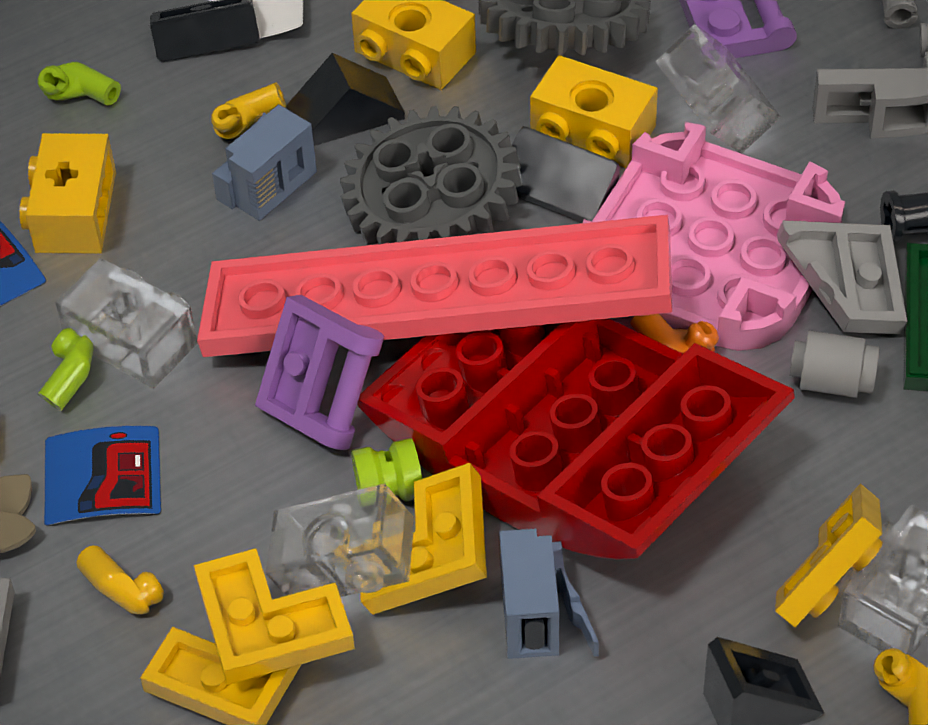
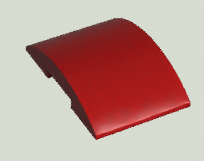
M607 318L424 336L360 393L357 405L392 441L412 438L419 464L432 475L471 463L481 476L483 510L519 530L536 529L537 536H552V542H561L562 548L600 558L634 559L638 558L795 398L793 388L701 345L694 343L687 351L681 353Z

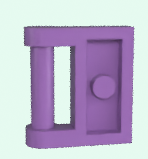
M679 0L704 64L781 51L789 48L796 41L797 33L792 21L783 16L777 0H754L764 24L763 27L755 29L751 28L740 0Z
M303 295L286 297L255 406L327 447L340 450L350 448L355 433V428L351 425L371 358L372 356L379 355L384 335L371 327L355 324ZM341 345L349 350L329 416L327 417L320 413L319 410L338 347Z

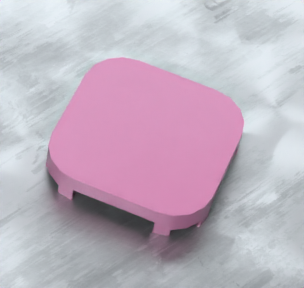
M685 122L684 132L664 133L652 139L648 133H643L632 144L631 162L592 222L668 215L671 234L672 312L659 314L673 329H688L693 323H698L699 321L708 322L718 332L719 340L716 346L737 351L761 349L781 340L794 325L813 289L778 242L777 232L783 220L842 223L845 201L841 200L839 193L827 181L828 170L809 161L803 173L799 174L706 142L705 125ZM586 219L583 220V223H590V222H591V221L586 220Z

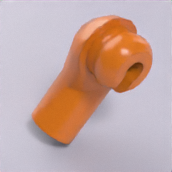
M660 314L634 316L630 322L636 332L681 353L687 351L694 343L714 352L719 340L715 327L705 321L693 323L688 329H673Z

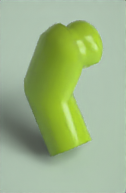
M80 62L47 66L38 75V86L44 95L49 99L57 101L89 96L104 105L110 106L117 101L121 92V84L118 81Z
M72 328L63 329L51 345L52 352L55 356L62 358L63 361L37 393L43 400L59 411L63 410L88 377L94 345L87 335L79 336Z

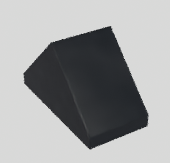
M335 53L330 54L286 105L287 110L312 124L314 146L387 125L388 119L391 117L397 121L405 119V112L386 76Z
M716 637L708 644L703 694L718 725H802L816 720L824 713L798 659L721 637Z

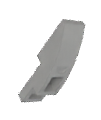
M928 53L924 55L922 68L817 69L812 106L814 123H868L870 138L928 134Z

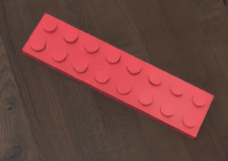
M668 215L212 261L197 342L203 357L271 351L286 297L303 295L355 324L378 330L384 335L383 340L672 312L671 234Z

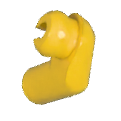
M275 82L217 106L211 115V123L215 133L224 139H237L252 127L263 113H269L278 104L284 108L286 107L282 90L278 83Z
M97 545L86 547L77 558V568L96 590L130 614L148 613L149 607L158 604L164 597V590L153 573L142 572L132 580Z
M891 648L882 651L876 657L873 666L879 684L885 691L908 708V725H928V668L899 649Z

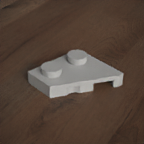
M782 221L777 232L778 242L843 332L901 334L907 318L890 225Z

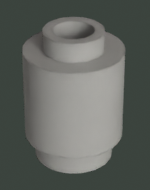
M809 330L807 342L796 340L794 342L790 376L801 377V390L857 398L858 392L873 394L880 347L865 345V338Z

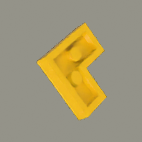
M471 463L414 481L416 532L359 550L360 602L372 615L487 578L481 476Z
M861 483L820 526L818 547L776 591L775 612L793 627H796L808 613L814 618L821 615L836 598L839 588L835 584L851 567L856 571L866 567L883 545V541L879 539L882 534L880 499Z
M256 548L194 565L197 583L227 685L355 649L353 633L336 582L272 600Z
M172 626L140 679L144 692L223 724L266 725L301 664L227 685L215 643Z

